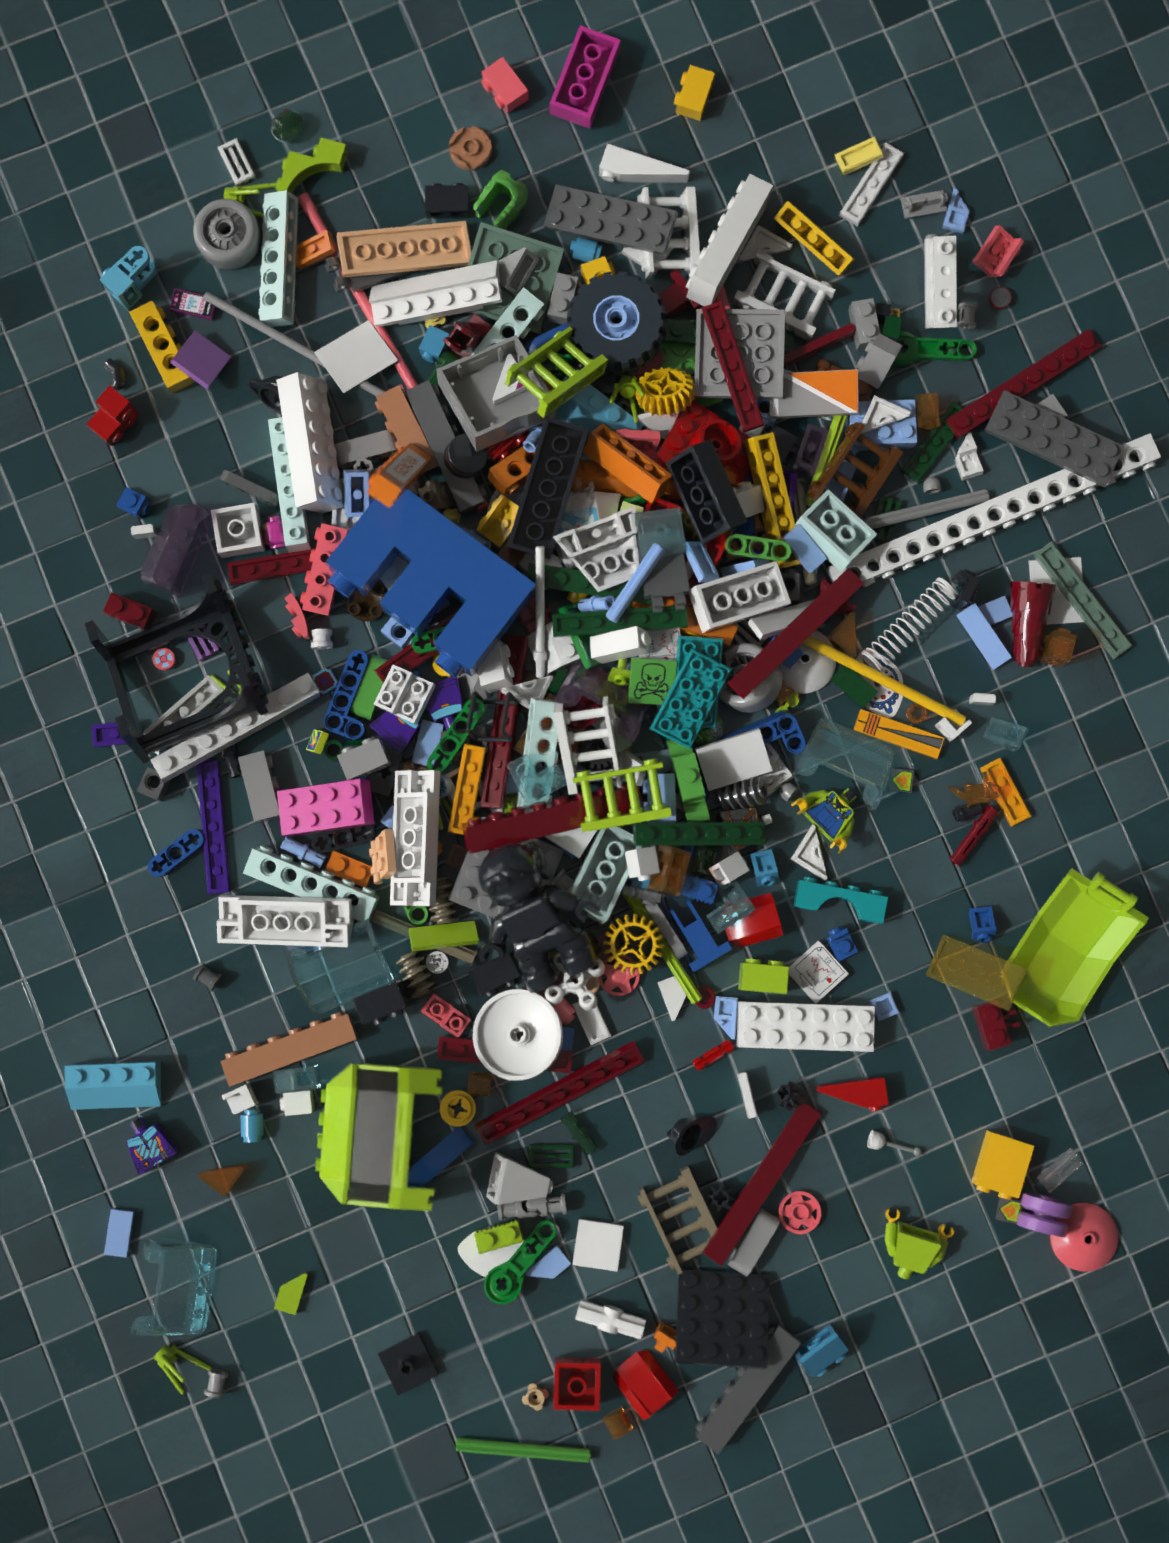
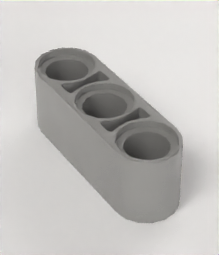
M388 430L335 444L339 468L353 467L360 458L375 461L393 456L398 451L395 445L397 439L394 433L390 434Z
M760 1208L732 1252L727 1265L748 1276L776 1231L780 1219Z

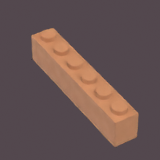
M341 1011L330 1015L332 1020L323 1023V1020L319 1019L309 1023L311 1028L302 1030L301 1027L288 1031L289 1036L281 1038L279 1034L268 1038V1044L260 1046L258 1042L247 1046V1051L239 1054L238 1050L226 1054V1059L220 1062L229 1087L358 1039L359 1037L351 1014L344 1015V1012Z

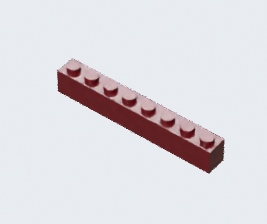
M624 781L622 782V787H614L617 809L621 814L630 813L629 809H631L627 782ZM603 786L597 788V792H592L595 814L598 815V818L607 817V813H609L605 787ZM637 786L640 807H643L639 786ZM578 792V794H575L576 797L567 798V796L557 797L554 799V802L550 803L545 801L536 802L530 808L524 809L523 806L515 807L509 813L494 812L489 814L488 818H469L467 823L462 824L466 848L473 854L498 848L508 843L523 842L580 828L581 822L585 821V817H587L583 793Z

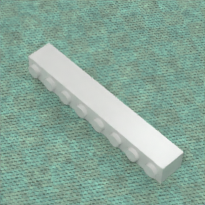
M309 673L267 695L269 703L266 706L269 713L260 716L258 711H254L193 736L151 759L150 761L163 783L320 697L319 690Z

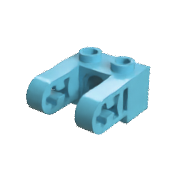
M135 246L112 267L107 268L99 280L109 294L129 311L143 296L140 291L156 275L157 267L153 260L150 259L144 247ZM135 255H142V258L136 260ZM147 266L151 269L149 272L143 271Z

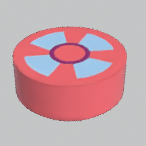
M160 648L153 655V663L158 669L168 671L174 667L176 656L171 650Z

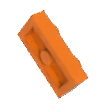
M325 230L296 245V267L302 270L335 253L336 249L332 232Z
M333 851L325 871L331 872L342 879L353 881L359 886L367 887L371 878L372 866Z

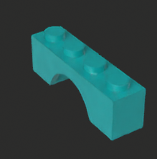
M804 877V880H798L793 907L817 911L826 900L842 898L855 908L858 920L883 924L888 897L882 896L883 892L870 890L869 893L860 892V887L849 885L847 889L838 888L839 883L826 881L825 885L818 884L817 879Z

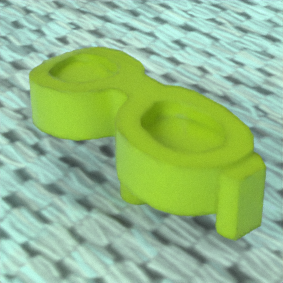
M796 691L791 693L786 699L785 705L780 706L775 713L781 710H788V707H795L799 703L798 693Z

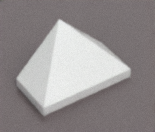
M679 410L678 414L672 413L670 416L665 414L661 417L659 414L652 416L650 412L638 415V421L644 424L643 427L645 429L660 431V437L665 440L681 410Z

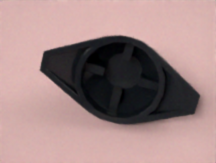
M272 376L262 380L250 379L247 385L257 397L271 410L282 415L277 380L283 377Z

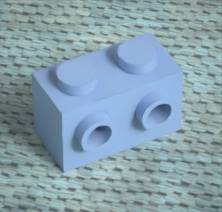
M366 469L343 470L344 514L347 517H361L372 503V497H369L367 493L370 487L368 481L371 475H368Z

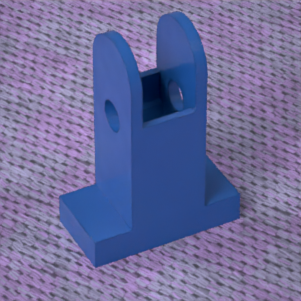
M688 899L686 903L696 921L683 927L673 909L669 911L697 957L696 960L688 964L692 972H695L732 948L728 941L719 946L716 945Z

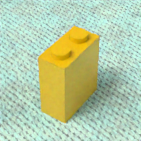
M986 1130L971 1182L977 1185V1190L986 1193L994 1190L999 1192V1197L1011 1200L1012 1197L1019 1198L1034 1146Z

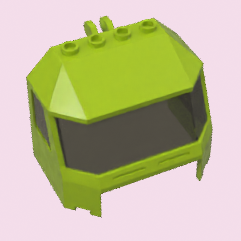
M350 1063L326 1084V1089L321 1090V1102L325 1103L324 1112H320L318 1124L323 1126V1132L317 1133V1148H321V1157L316 1158L315 1171L319 1172V1177L341 1204L431 1211L432 1201L428 1200L429 1196H434L435 1189L407 1187L413 1095L414 1093L442 1095V1087H437V1081H441V1070L431 1067Z

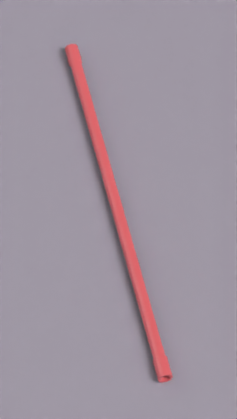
M301 194L298 197V202L317 233L328 230L309 194ZM334 241V245H335L336 252L333 253V254H331V257H333V256H336V257H337L336 253H337V251L339 250V248H338V246H337V244H336L335 241ZM361 290L353 293L367 319L398 361L393 364L407 388L410 389L417 386L418 383L384 326H374L372 306L365 292ZM485 497L486 503L476 508L478 512H482L490 506Z

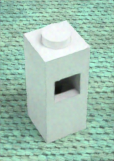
M638 626L590 637L591 658L602 664L649 653V634Z

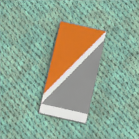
M858 369L783 373V399H770V419L859 415Z

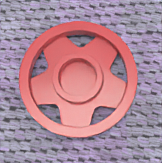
M621 956L624 960L627 959L628 961L635 963V961L629 956ZM607 957L603 961L605 966L604 975L607 976V980L603 983L602 976L598 977L601 987L607 993L614 996L629 994L636 988L639 982L640 973L638 968H635L634 975L630 974L631 968L627 967L625 973H622L623 965L620 964L615 969L614 965L617 960L615 959L613 965L606 964L609 958ZM636 977L635 983L631 987L630 979ZM616 987H619L622 992H614L611 990H613Z
M794 1191L782 1199L778 1214L782 1225L788 1231L795 1234H805L812 1231L818 1225L821 1218V1208L816 1198L810 1193ZM801 1195L807 1196L811 1200L804 1201ZM789 1198H791V1204L784 1205L785 1202ZM817 1208V1216L814 1219L812 1212ZM783 1216L789 1218L788 1225L785 1223ZM802 1224L808 1227L803 1230H798V1228Z

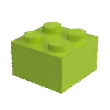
M746 959L745 963H740L738 989L787 994L789 967L783 966L784 962L768 961V965H763L761 960Z

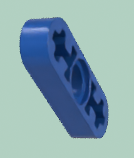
M195 829L189 830L154 856L148 863L149 873L156 877H163L203 847L204 837L202 832ZM191 835H199V838L197 839L198 844L196 845L192 843L189 846H187V848L190 849V851L187 852L186 847L182 845L181 842L183 841L184 844H187L191 841ZM174 847L181 848L182 856L180 859L174 860L171 857V850ZM163 855H166V858L172 862L171 866L169 863H165L162 866V872L154 871L156 867L154 863L156 861L162 863L166 860L163 858Z

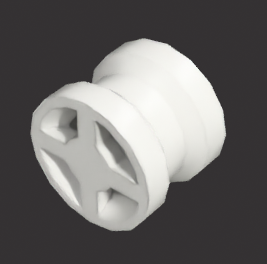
M314 629L310 631V635L313 637L311 649L323 650L333 648L330 638L333 635L332 629Z

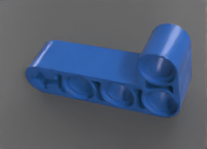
M355 650L349 655L324 718L326 729L349 740H363L367 732L362 722L350 717L353 700L370 660L366 653L361 650ZM360 657H362L364 663H359L357 667V664L354 662V660L360 659ZM356 667H357V671L360 673V675H358L356 672H354V671L356 670ZM356 677V684L353 687H347V678ZM341 697L348 698L349 702L346 707H338V700ZM335 717L340 718V725L337 728H331V719ZM354 725L361 727V732L357 736L350 734V729Z
M788 710L776 712L719 739L729 738L757 728L761 730L763 727L768 726L771 728L770 733L762 735L764 745L782 738L788 751L794 754L802 752L806 745L797 720ZM783 718H791V723L788 726L780 725ZM793 737L800 739L796 746L789 745V741Z

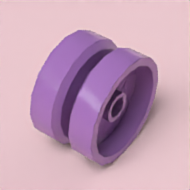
M1023 1193L1021 1205L1026 1209L1034 1211V1213L1025 1211L1018 1213L1016 1224L1033 1231L1066 1237L1069 1226L1065 1222L1055 1219V1217H1071L1073 1205L1045 1195Z

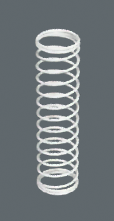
M938 577L932 583L933 588L926 589L927 594H921L920 600H914V606H908V612H902V618H896V624H890V630H884V636H878V642H872V648H866L861 653L865 662L882 673L884 670L882 665L867 650L869 649L876 653L886 665H889V662L876 651L873 644L881 646L892 659H895V656L882 645L879 638L887 640L898 653H901L898 646L888 639L885 632L893 634L904 647H907L906 642L894 633L892 625L898 627L910 641H914L912 636L900 627L898 619L904 621L916 635H920L919 631L906 621L904 613L910 615L922 629H926L925 625L912 615L910 607L916 609L928 623H932L931 619L918 609L916 601L922 603L934 617H938L937 613L923 601L922 595L928 597L940 611H944V608L929 595L928 589L933 590L946 605H950L947 598L935 589L934 584L936 583L946 596L956 599L958 594L952 585L945 579Z

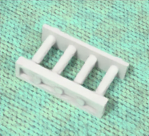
M644 187L641 194L637 197V202L652 206H680V208H683L684 216L676 219L674 227L685 229V237L683 239H670L668 248H683V250H686L687 258L684 260H653V253L644 251L642 271L645 272L646 279H650L654 269H684L688 271L689 279V274L694 264L697 265L700 261L695 187H686L680 197H649L648 187Z
M936 236L931 239H925V328L957 327L956 236Z
M757 252L754 264L758 265V268L747 290L743 292L737 291L733 305L741 309L778 310L774 308L773 303L785 279L792 281L797 286L785 308V330L794 331L795 335L811 342L816 331V327L813 326L812 322L824 298L831 300L835 289L827 282H818L775 261L769 254ZM767 269L778 276L766 300L760 301L755 298L754 293ZM806 288L817 295L805 319L799 320L794 317L793 312Z
M608 696L603 697V708L569 712L564 710L563 703L554 704L553 714L569 795L578 794V785H581V782L573 783V777H577L575 765H578V762L612 758L614 769L590 772V774L625 768L624 765L620 766L612 723L615 711L614 705L609 704ZM605 716L607 728L577 733L568 731L567 724H570V721ZM609 737L610 749L583 753L572 752L571 745L574 742ZM625 774L612 776V778H616L618 788L622 787V779H626ZM603 778L594 779V780H589V781L603 780Z

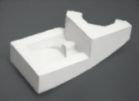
M971 432L967 433L955 458L962 481L983 475L984 471L976 453L977 446Z

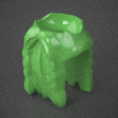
M501 170L484 187L473 208L476 211V216L480 219L499 194L504 193L508 195L512 200L494 221L495 227L506 230L515 218L519 216V212L525 208L528 201V190L522 182L513 180L510 173Z

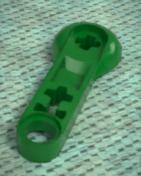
M901 330L899 344H903L902 346L907 350L904 349L903 353L899 351L893 365L905 366L918 360L966 362L974 357L977 347L973 341L967 339L919 338L909 331ZM945 345L946 349L953 350L955 345H957L955 351L956 355H953L954 351H948L945 355L943 354V351L939 349H941L942 346ZM967 345L972 349V354L964 356L960 348Z
M540 1222L507 1262L494 1267L488 1272L484 1281V1289L491 1301L496 1304H507L518 1297L524 1276L557 1236V1227L552 1222ZM545 1225H550L553 1229L552 1235L548 1238H544L541 1235V1229ZM537 1235V1237L540 1240L544 1241L545 1244L542 1246L541 1243H538L535 1247L537 1253H530L528 1255L527 1253L529 1252V1249L527 1248V1246L529 1244L533 1246L537 1242V1240L534 1239V1237ZM504 1278L507 1279V1289L499 1291L500 1285L498 1281L500 1279L504 1281Z

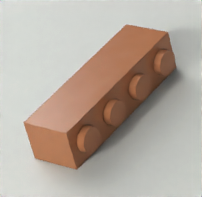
M402 384L376 396L377 401L375 405L380 414L384 413L387 419L385 425L389 433H394L397 439L395 442L397 450L399 451L402 446L406 447L409 443H412L433 457L423 473L439 466Z

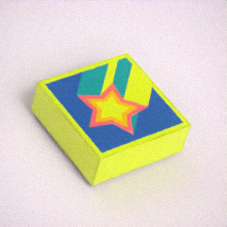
M314 729L306 750L322 754L329 734Z

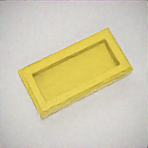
M875 137L835 154V159L843 175H847L884 158Z

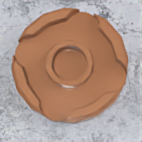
M464 127L453 134L449 143V152L452 161L458 167L473 171L482 168L488 163L492 153V145L485 131L478 127Z

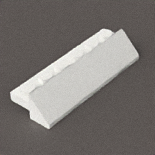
M498 261L372 286L369 303L372 306L374 326L381 327L396 323L404 325L483 309L485 305L503 302Z
M395 771L393 836L396 872L391 876L390 905L435 906L440 771Z
M219 896L220 919L217 920V942L349 947L354 923L351 899Z

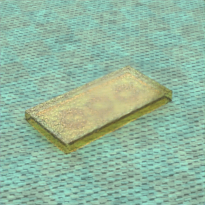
M943 935L926 976L1009 1011L1027 969Z

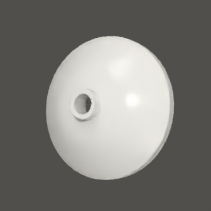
M815 631L810 635L833 647L828 638L822 633ZM801 644L798 648L804 652L803 655L808 656L809 661L803 662L800 657L790 670L781 663L780 666L783 674L782 686L791 692L796 691L799 694H807L818 691L830 681L836 669V661Z

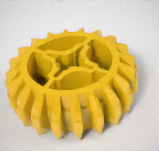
M670 366L667 369L661 367L659 370L652 369L651 373L646 372L645 377L639 378L638 384L645 396L641 397L637 390L635 393L636 400L645 413L650 412L652 416L659 414L660 417L665 414L670 416L672 413L678 414L679 410L685 411L686 406H691V401L694 400L695 385L691 375L686 374L685 370L680 371L678 367L675 369H671Z
M627 914L624 916L625 923L618 918L616 919L618 927L614 924L610 925L614 933H605L607 937L611 938V941L605 940L603 944L610 945L611 948L605 949L604 952L605 954L612 952L613 955L608 958V961L617 960L614 965L615 969L622 964V973H625L627 967L631 968V975H634L635 968H638L639 973L643 974L642 966L645 965L647 970L650 971L652 969L649 964L650 961L655 965L658 964L654 956L662 957L663 953L657 951V948H664V944L657 943V940H661L664 937L663 935H655L660 928L655 927L652 930L653 920L649 921L647 925L644 923L646 916L643 915L641 921H637L638 915L634 914L633 921H630ZM639 926L647 932L640 936H635L627 927ZM622 931L626 944L617 951L615 941L618 933ZM630 938L634 941L644 938L638 944L640 947L638 951L634 947L624 951L628 944H630L628 942ZM649 938H652V952L646 957L642 950V944ZM626 953H634L641 962H628L621 956Z

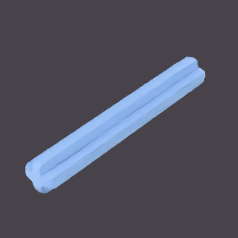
M657 543L652 545L607 612L606 617L615 623L619 620L665 552L662 546Z

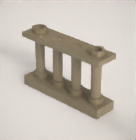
M688 1165L680 1169L682 1175L678 1176L679 1179L647 1194L644 1188L641 1187L639 1188L641 1194L637 1196L642 1208H648L669 1253V1257L666 1258L671 1270L676 1269L678 1275L682 1273L679 1264L703 1254L702 1251L717 1230ZM681 1187L683 1189L688 1187L691 1193L688 1200L658 1214L655 1213L650 1202ZM690 1208H693V1210L698 1208L701 1216L697 1218V1221L665 1235L660 1224L661 1222ZM708 1229L711 1236L707 1238L708 1241L675 1256L670 1243L697 1230Z

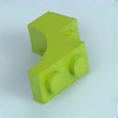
M320 138L319 145L316 144L314 147L313 157L289 151L288 158L285 157L282 163V177H279L276 183L277 192L287 190L293 193L295 188L304 179L319 172H342L348 155L346 144Z

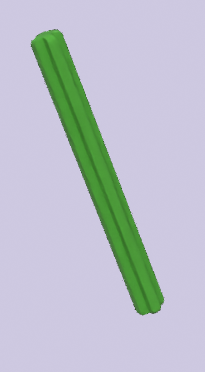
M457 1438L456 1440L457 1452L586 1463L591 1460V1450L586 1448Z

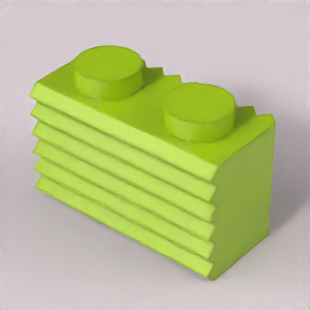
M518 1219L515 1221L511 1220V1222L507 1221L506 1224L502 1223L501 1225L498 1224L489 1228L485 1227L484 1230L481 1228L480 1231L476 1230L474 1233L479 1254L524 1241Z

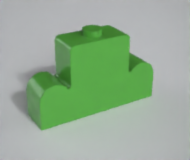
M670 739L666 740L686 823H709L710 817L705 801V791L695 752H693L692 747L688 749Z

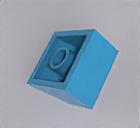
M829 1324L798 1347L794 1353L813 1378L816 1375L820 1377L827 1372L828 1366L834 1361L838 1363L846 1357V1352L849 1350Z

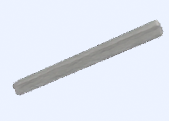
M984 489L864 519V522L871 529L983 503L988 501L990 497L988 491Z

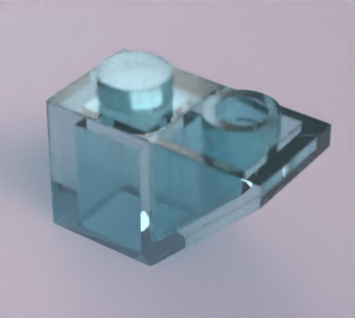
M318 1064L273 1070L275 1093L303 1091L321 1087Z

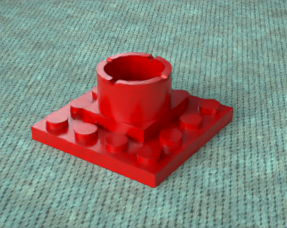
M693 400L691 401V406H686V410L680 412L653 461L668 471L665 464L667 461L690 446L711 439L732 487H738V483L743 482L750 469L744 440L751 437Z

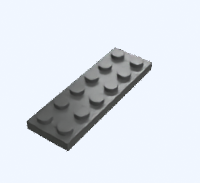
M555 185L543 226L553 231L666 255L678 213L671 209Z
M1005 390L1002 392L984 430L997 438L1102 487L1107 485L1124 448L1123 445Z

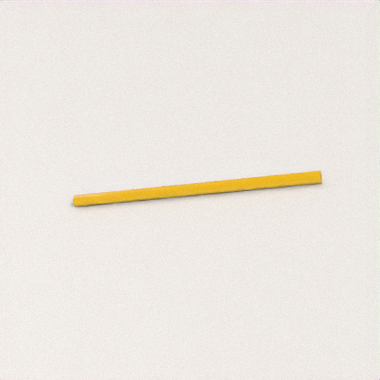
M809 636L802 643L959 726H962L966 719V716L812 636Z

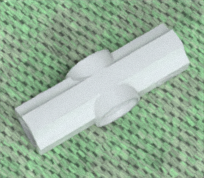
M585 1300L580 1301L575 1320L598 1326L600 1330L612 1334L621 1333L641 1339L646 1319L624 1313L623 1310L610 1305L601 1306Z

